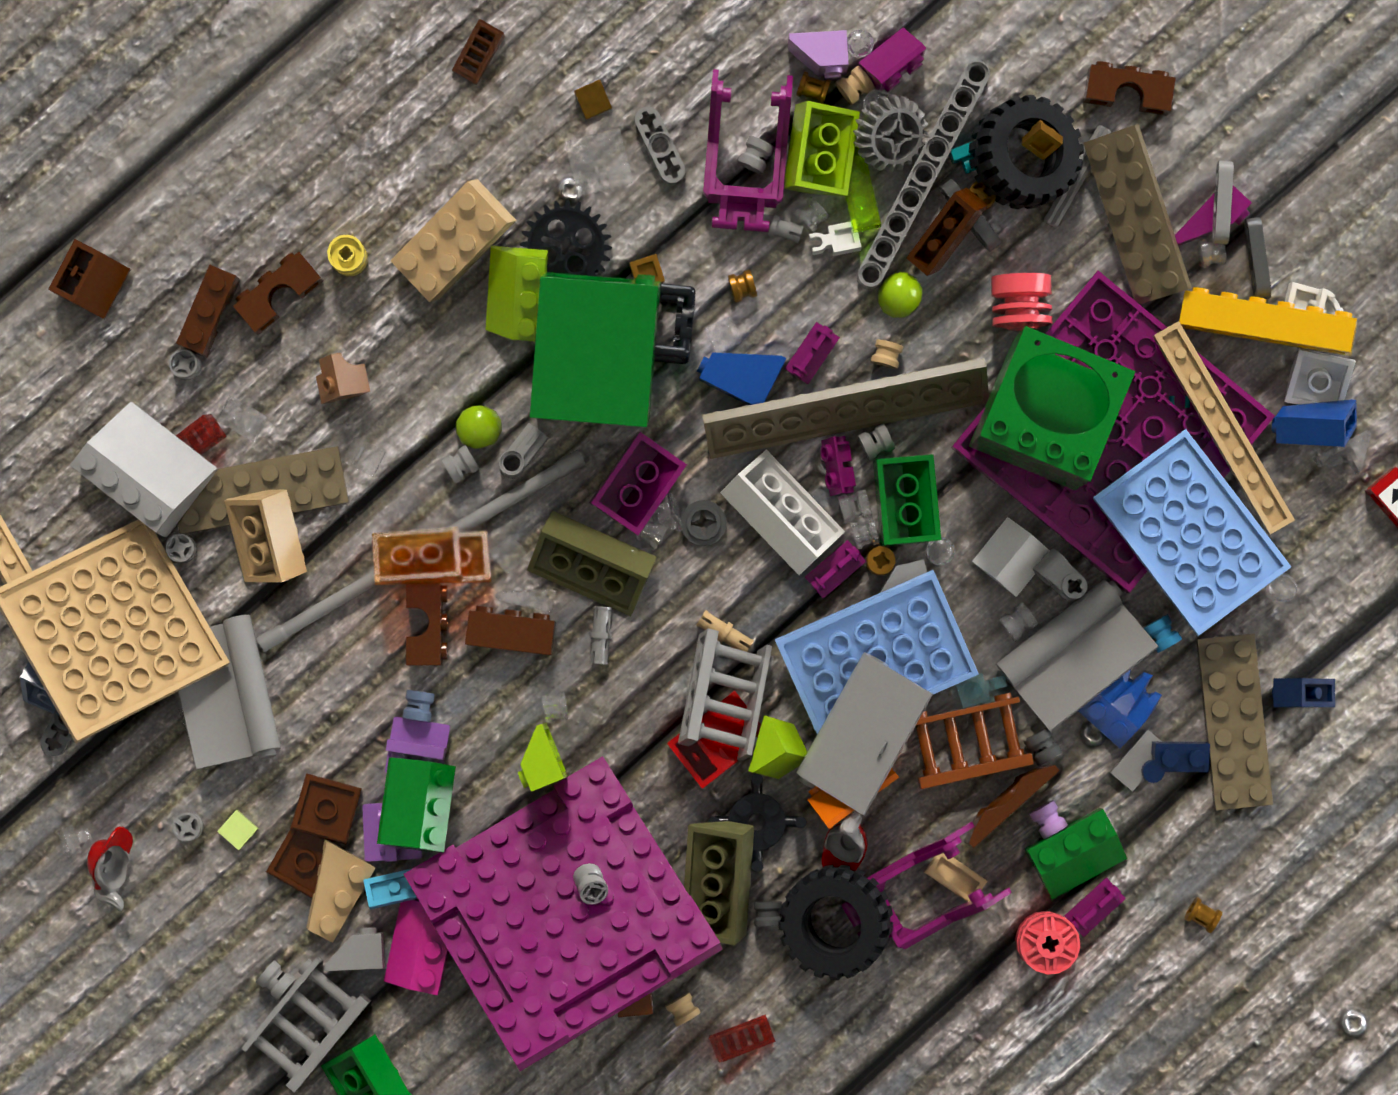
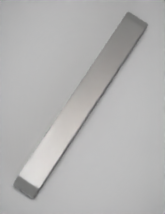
M972 61L966 66L859 268L857 282L863 289L874 290L883 281L987 84L990 70L984 62ZM971 70H979L982 72L984 79L980 82H974L969 78V72ZM966 95L970 99V105L967 107L959 106L955 101L956 96ZM947 119L953 120L957 124V130L947 132L942 127V122ZM933 144L940 145L944 150L943 156H932L929 152V147ZM920 169H925L930 173L931 179L928 182H920L916 178L915 173ZM906 194H912L917 198L918 204L914 207H907L904 205L902 198ZM893 219H899L904 223L905 228L901 232H893L889 227V222ZM880 244L888 245L891 249V255L886 258L880 257L876 253V247ZM865 270H875L878 274V280L874 283L866 282L862 276Z

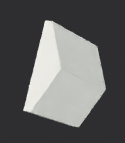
M1299 348L1290 370L1284 402L1301 405L1345 400L1356 361Z
M1007 517L972 562L1017 597L1035 575L1033 568L1050 550L1031 533Z

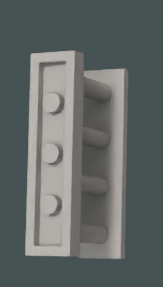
M708 628L700 633L698 637L678 744L689 747L701 738L738 747L737 760L743 761L752 756L758 739L755 736L767 672H770L774 660L773 656H771L772 646H764L757 651V654L720 644V641H717L719 631ZM716 656H721L754 665L752 682L715 672V669L712 668L713 659ZM715 683L748 692L747 709L710 699L709 695H707L708 685ZM708 710L744 720L742 736L705 727L704 723H702L703 712Z
M319 957L313 962L308 959L298 970L301 977L258 1029L253 1025L242 1038L246 1042L241 1048L246 1052L252 1045H255L288 1073L287 1077L290 1078V1081L286 1086L294 1093L371 1002L363 993L358 998L355 996L350 997L316 969L323 961ZM308 978L343 1005L342 1009L346 1013L339 1021L336 1018L332 1020L298 991ZM290 1000L325 1028L324 1032L328 1035L321 1043L317 1040L315 1042L312 1041L280 1014V1011ZM271 1022L306 1050L305 1054L309 1058L303 1065H300L298 1062L296 1064L293 1063L261 1036Z

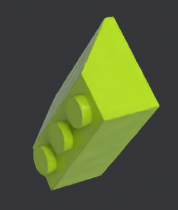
M811 101L795 104L784 189L808 194L848 196L855 150L853 142L856 140V135H854L853 131L858 129L856 120L859 119V111Z
M491 246L485 330L511 340L535 342L540 276L547 272L548 250Z

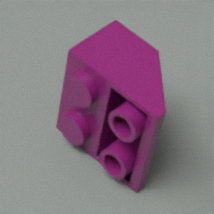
M902 28L862 59L858 66L869 76L878 94L884 89L888 93L900 83L903 74L907 72L911 75L923 65L921 62L924 61L926 47L905 28Z

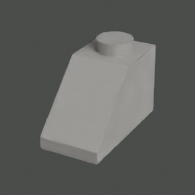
M376 927L359 928V933L353 934L326 963L325 971L383 969L385 967L384 932H377Z

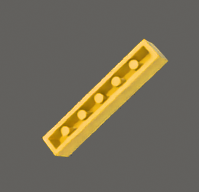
M1193 287L1192 291L1185 290L1179 319L1184 329L1351 356L1357 328V318H1352V313L1335 311V315L1323 313V308L1306 306V310L1294 308L1295 304L1278 301L1277 305L1267 304L1266 299L1253 296L1249 297V301L1237 299V294L1230 292H1221L1220 296L1209 294L1210 290Z

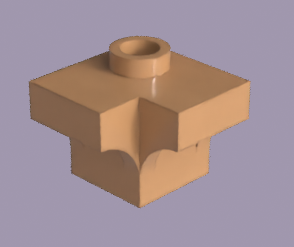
M342 353L330 354L319 359L322 374L316 376L321 404L359 397L370 392L365 364H350L343 358Z

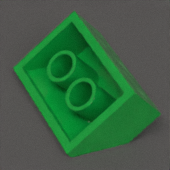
M934 454L883 458L873 461L880 545L896 546L940 541L941 529Z
M389 757L377 844L424 852H444L456 766Z
M1102 808L1096 809L1072 822L1056 834L1046 839H1041L1024 849L1051 899L1062 895L1127 859L1118 835Z
M376 1034L321 1065L337 1095H412Z

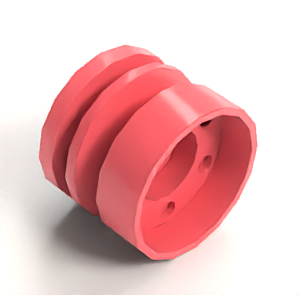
M1010 273L992 276L991 296L1004 299L1005 302L1004 304L992 307L993 313L1005 314V316L993 318L992 326L1005 328L1010 331H1021L1025 326L1037 329L1052 325V316L1039 315V313L1052 310V305L1039 302V298L1052 294L1051 275L1044 273Z
M1050 911L1035 912L1026 917L1019 925L1015 937L1016 950L1022 961L1035 971L1047 975L1058 974L1070 968L1077 959L1080 950V938L1075 926L1065 917ZM1047 936L1052 940H1056V943L1052 945L1053 950L1051 951L1046 947H1042V944L1046 942L1045 937Z

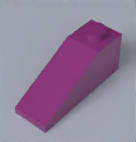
M1234 186L1232 188L1230 226L1234 222L1239 225L1250 214L1247 208L1252 203ZM1214 194L1175 234L1178 246L1212 234Z

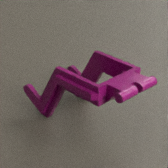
M713 69L703 195L708 199V203L720 204L719 217H712V228L737 230V221H743L744 231L769 232L770 221H763L764 207L776 208L783 201L793 76L787 75L786 86L781 85L780 92H772L771 106L779 107L773 181L765 188L723 185L716 177L722 102H731L732 88H723L724 81L718 80L719 70Z
M973 822L965 824L940 840L911 852L870 875L867 879L871 880L874 878L879 883L876 887L882 892L887 880L920 862L942 853L945 854L947 860L953 858L960 853L957 845L962 842L959 836L974 828ZM1008 887L992 896L991 893L984 895L979 888L968 895L970 901L951 908L914 930L903 927L892 909L893 915L890 917V922H893V931L890 933L889 938H893L897 947L907 949L953 922L986 910L1012 892ZM886 900L887 906H891L889 901ZM848 902L843 903L841 906L852 926L855 927L861 924L855 908Z

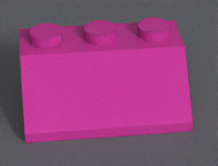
M414 899L401 902L384 982L409 990L439 995L449 951L419 900Z

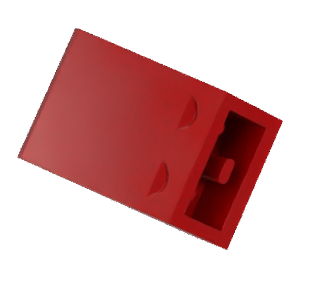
M735 690L720 701L747 709V705ZM707 711L702 716V723H704L705 727L742 736L744 720L712 711ZM758 721L757 731H756V736H755V737H757V738H758V735H759V732H760V728H761V723H760L759 721ZM679 733L667 743L702 789L738 761V747L701 738L688 747L678 744Z

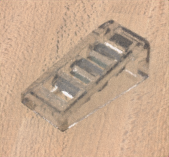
M553 589L508 590L497 592L496 598L499 601L551 613L553 612L558 591Z

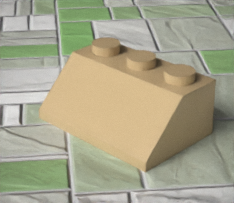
M265 490L224 500L245 582L282 583L307 572L287 490Z

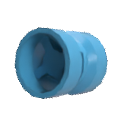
M1168 614L1144 627L1152 639H1156L1155 643L1158 645L1157 653L1182 640L1178 631L1170 630L1172 629V620Z

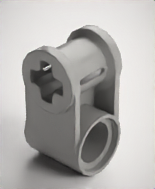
M1054 548L1033 568L1034 573L1044 583L1049 585L1067 601L1081 598L1087 591V581ZM1075 581L1078 584L1075 588L1078 593L1075 591L1069 593L1068 589L1070 586L1068 583Z

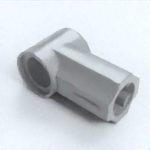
M528 423L509 449L501 455L499 459L501 473L509 479H516L523 475L525 468L548 440V437L538 428ZM509 458L518 459L520 461L519 468L515 471L506 470L504 467L506 460Z

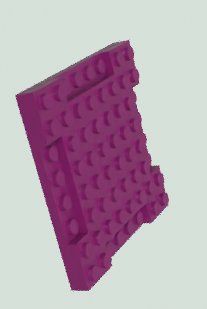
M1097 271L1045 333L1136 371L1091 481L1077 490H1072L969 447L984 408L951 448L1074 547L1087 561L1110 580H1113L1122 590L1130 593L1146 574L1147 569L1096 504L1093 497L1185 429L1223 478L1230 472V469L1192 403L1190 402V408H1185V396L1187 395L1152 337L1167 327L1100 271ZM1198 353L1252 445L1275 415ZM1055 354L1067 360L1080 364L1084 367L1092 369L1087 364L1083 363L1078 359H1075L1070 356ZM1114 372L1112 376L1116 378L1117 374ZM1169 396H1175L1174 404L1169 401Z
M603 756L553 785V791L455 848L453 844L446 848L444 852L436 854L404 873L407 882L519 1071L524 1070L722 950L717 936L691 895L688 894ZM588 863L595 864L600 868L603 879L608 886L607 897L600 903L593 905L586 904L581 900L578 889L573 881L575 870Z

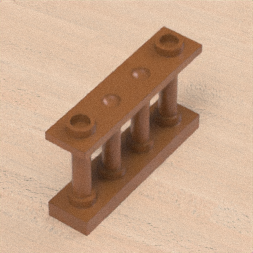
M1010 692L994 696L995 702L928 716L927 711H924L916 724L925 770H923L924 776L917 777L919 788H929L1033 765L1032 753L1024 754V749H1020L1011 704L1020 702L1019 697L1012 698ZM997 707L1000 708L1009 748L1007 758L996 760V755H992L983 710ZM969 713L972 714L981 758H979L980 764L968 766V762L964 761L955 721L956 716ZM942 719L944 720L953 764H951L952 770L940 772V768L936 767L927 723Z

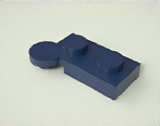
M1152 741L1151 754L1153 755V760L1145 762L1141 769L1143 778L1150 783H1157L1162 780L1165 772H1209L1210 743Z

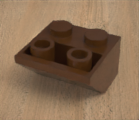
M74 239L48 290L105 320L131 269Z

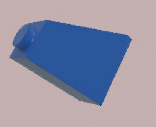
M712 352L710 358L704 356L697 372L701 374L699 381L749 406L766 401L786 362V358L779 355Z
M1350 399L1282 406L1278 414L1272 419V432L1276 433V443L1345 447L1357 427L1356 400Z

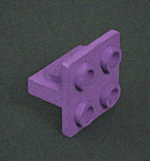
M394 717L390 739H387L386 745L388 754L385 772L387 773L389 757L444 764L450 726Z
M382 803L364 804L362 806L365 861L390 862L422 858V851L377 844Z

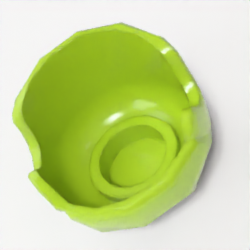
M907 272L890 275L884 280L878 290L879 306L885 314L893 318L909 316L918 308L922 301V287L919 281Z
M486 406L469 407L462 411L456 421V434L461 443L473 449H480L495 444L502 432L500 417L495 410Z

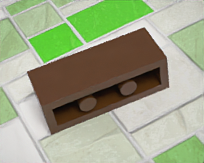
M967 187L954 192L906 258L926 276L940 271L988 205Z
M476 606V611L469 610L465 645L552 656L556 621L550 620V615L533 613V618L521 617L522 611L505 609L503 615L493 613L492 607Z

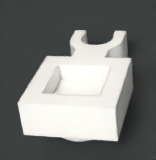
M856 221L830 225L827 227L828 234L826 235L821 233L809 234V242L818 240L822 244L819 247L812 248V255L821 254L830 248L832 249L833 256L861 251Z

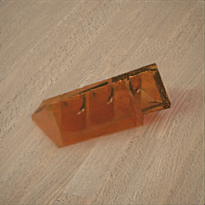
M457 526L372 533L375 585L491 582L487 530L458 532Z

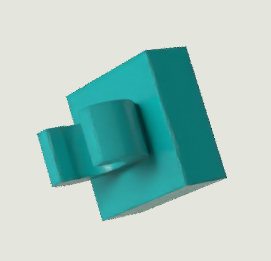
M969 143L951 149L949 157L952 164L961 161L965 174L976 170L975 168L971 169L969 160L974 157L973 153H969Z

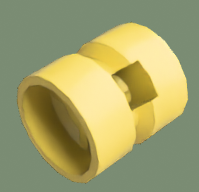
M340 235L329 244L327 250L328 260L341 275L347 277L356 276L366 268L368 253L356 237Z

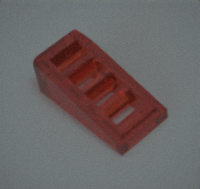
M212 414L202 415L176 435L182 441L186 438L192 448L200 455L226 438V434ZM194 432H197V434L203 441L201 445L194 436Z
M766 1014L709 1035L719 1063L776 1042ZM753 1025H759L764 1040L759 1041ZM747 1028L753 1044L748 1045L743 1029ZM735 1032L741 1045L740 1049H737L732 1036ZM722 1037H725L726 1042L730 1050L729 1053H726L723 1042L721 1040Z

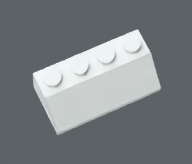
M767 449L744 468L720 492L798 575L805 571L845 532Z

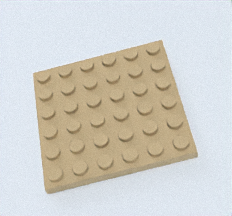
M139 519L0 587V611L75 743L219 671L230 663L156 533Z

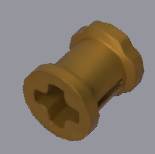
M804 71L796 96L805 95L823 104L831 80L823 81L809 76V73Z
M1196 897L1189 906L1184 919L1188 922L1192 920L1205 927L1207 932L1212 933L1219 923L1223 912L1218 909L1215 911L1201 903V899Z

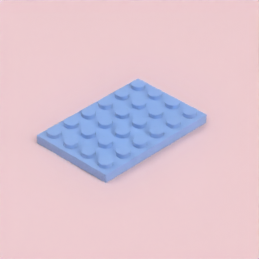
M1186 429L1093 497V500L1197 636L1201 635L1291 568L1288 561Z
M934 570L775 639L817 734L864 652L889 665V668L931 692L933 695L979 675Z

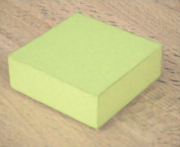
M236 810L217 832L235 848L241 850L259 828L239 810Z

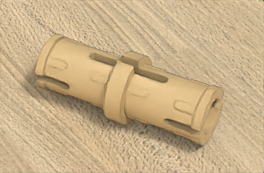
M705 610L702 618H700L696 625L704 630L709 628L719 631L717 641H720L721 644L725 642L735 649L747 652L754 642L753 639L732 628L733 624L730 622L726 624L707 610Z

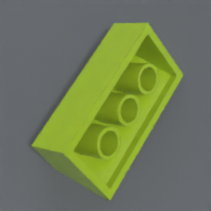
M547 723L536 726L520 763L522 770L518 772L523 787H529L531 792L568 777Z

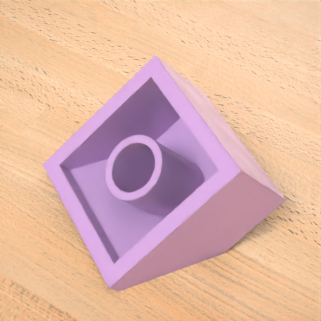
M847 30L789 33L788 51L818 77L824 76V80H839L841 75H846L849 65Z

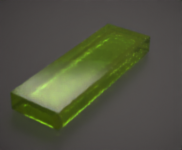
M855 147L849 191L848 196H845L853 233L881 228L868 164L857 153L860 149L858 147Z

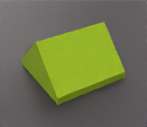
M764 715L748 771L780 779L799 767L807 754V750L795 725Z

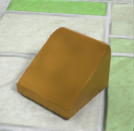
M601 80L592 82L574 91L586 120L612 109Z

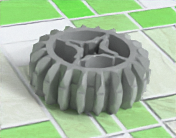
M890 94L888 98L879 96L878 103L869 101L871 109L869 111L861 109L865 116L863 119L856 120L860 128L853 131L854 135L859 137L853 142L856 147L860 148L857 152L859 156L864 158L866 164L873 165L879 171L884 169L887 172H893L894 168L903 170L904 163L913 165L912 157H919L918 149L919 147L923 148L925 145L922 142V138L929 136L928 132L923 130L929 125L926 120L922 119L925 115L924 112L918 109L917 103L909 101L904 96L898 97ZM901 113L906 119L907 128L903 127V120L900 119ZM875 138L880 140L881 154L877 150Z

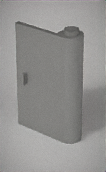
M1103 579L1085 593L1084 596L1071 604L996 663L1004 677L1050 732L1158 648L1155 641L1122 604L1119 597L1122 591L1113 580L1108 583Z
M239 615L223 621V624L210 626L230 661L229 665L179 691L196 770L254 756H259V759H267L276 756V751L281 749L251 615Z
M864 652L796 771L800 775L799 781L810 788L817 786L855 811L865 815L933 694L892 670L885 662Z

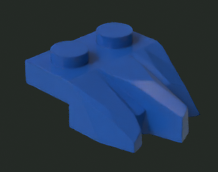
M1129 670L1079 709L1078 712L1121 749L1149 718L1162 695L1157 692L1151 694L1146 692V688L1153 675L1143 672L1132 680Z

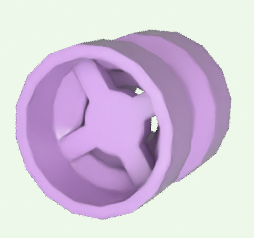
M1054 800L1029 813L1033 822H1037L1041 826L1039 832L1043 839L1056 834L1068 826L1064 817L1058 816V806Z

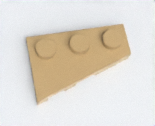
M324 840L323 856L317 873L318 879L315 893L312 897L306 928L333 943L365 887L363 880L370 878L376 867L335 844Z

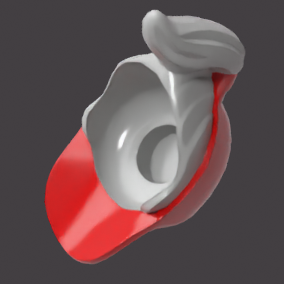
M852 812L845 817L842 823L829 829L824 841L823 867L834 865L835 868H838L841 865H848L850 870L856 871L860 866L868 846L867 835L860 826L862 822L861 814Z
M124 827L115 828L108 840L102 839L93 843L87 857L88 871L95 882L94 894L96 898L105 904L114 906L119 911L123 910L124 902L117 891L126 880L127 865L130 861L129 853L133 845L132 834Z

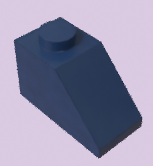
M1273 678V706L1335 707V679Z

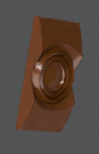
M1049 764L1016 776L1011 786L992 801L988 807L979 810L973 820L975 827L968 831L964 841L974 848L1060 770L1055 765Z

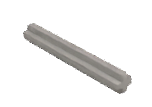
M1099 125L1090 140L1110 134L1111 131ZM1085 149L1084 153L1079 157V159L1083 160L1081 170L1075 172L1078 174L1076 182L1069 186V190L1065 194L1055 199L1044 218V222L1051 227L1056 228L1091 169Z

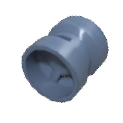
M407 690L405 698L408 703L407 707L403 710L402 718L431 722L432 713L430 712V705L434 702L435 694Z

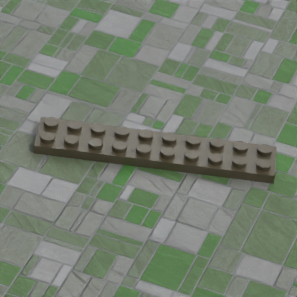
M985 358L967 360L961 363L942 365L922 371H913L907 374L883 377L877 380L704 414L702 417L710 459L985 404L989 399L987 365Z

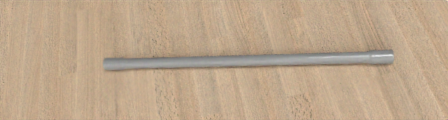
M575 450L536 476L292 619L256 637L264 652L270 650L304 627L560 477H565L586 464L579 451Z

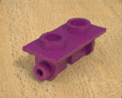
M816 322L785 367V370L806 384H809L840 337L835 335L829 327L822 326Z
M833 436L821 440L820 453L822 460L825 462V484L827 489H829L830 496L853 493L856 486L853 467L843 468V462L852 461L850 443L846 441V436Z
M847 540L808 573L805 578L819 595L824 598L862 566L866 560L861 556L859 550Z
M1106 877L1064 916L1085 937L1126 898Z

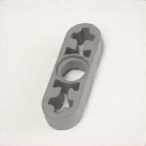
M643 107L638 110L635 116V124L661 179L669 185L679 184L685 177V166L659 112L653 107ZM646 113L649 117L654 116L656 118L653 120L655 131L659 128L663 131L652 134L648 139L646 134H651L648 125L640 124L643 121V115ZM663 138L668 142L669 146L666 152L659 154L653 151L652 143L655 139ZM673 153L675 157L670 158V162L674 168H680L677 171L678 177L666 176L665 173L668 171L665 160L661 164H659L658 160L666 159Z
M1218 161L1216 166L1212 224L1213 244H1228L1234 171V165L1231 161Z

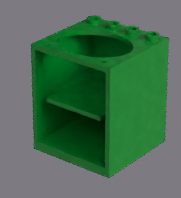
M546 272L540 276L530 418L647 427L651 411L661 281H655L654 275L638 274L635 279Z
M1025 326L1010 345L969 447L1072 490H1077L1092 479L1136 371ZM1035 341H1039L1040 345L1036 346ZM1055 354L1070 356L1075 359H1078L1083 363L1087 364L1092 369L1084 367L1080 364H1077ZM1115 372L1117 374V377L1114 378L1112 376V373Z

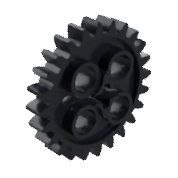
M556 200L554 201L553 210H550L545 204L543 205L545 214L541 215L536 211L534 212L537 218L536 222L526 221L531 230L522 231V234L528 237V241L521 242L520 246L538 250L551 247L556 251V259L554 262L547 264V272L596 276L594 273L596 270L605 272V268L600 263L601 261H610V258L604 255V251L611 250L612 247L605 245L604 241L611 238V235L602 234V230L607 227V224L598 225L596 223L601 216L600 214L593 217L589 216L592 207L589 206L583 212L580 210L581 202L578 201L575 208H571L569 200H566L565 206L560 208ZM552 220H560L564 223L565 231L561 236H553L549 233L548 225ZM586 228L591 232L592 240L590 243L581 245L576 241L575 235L579 229ZM545 236L564 242L565 238H570L571 245L589 250L590 255H583L568 250L566 254H562L560 247L545 243L541 238ZM571 256L582 258L584 264L579 272H572L568 269L567 261Z

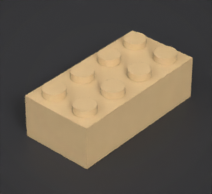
M478 179L467 181L390 261L428 302L440 299L517 220Z

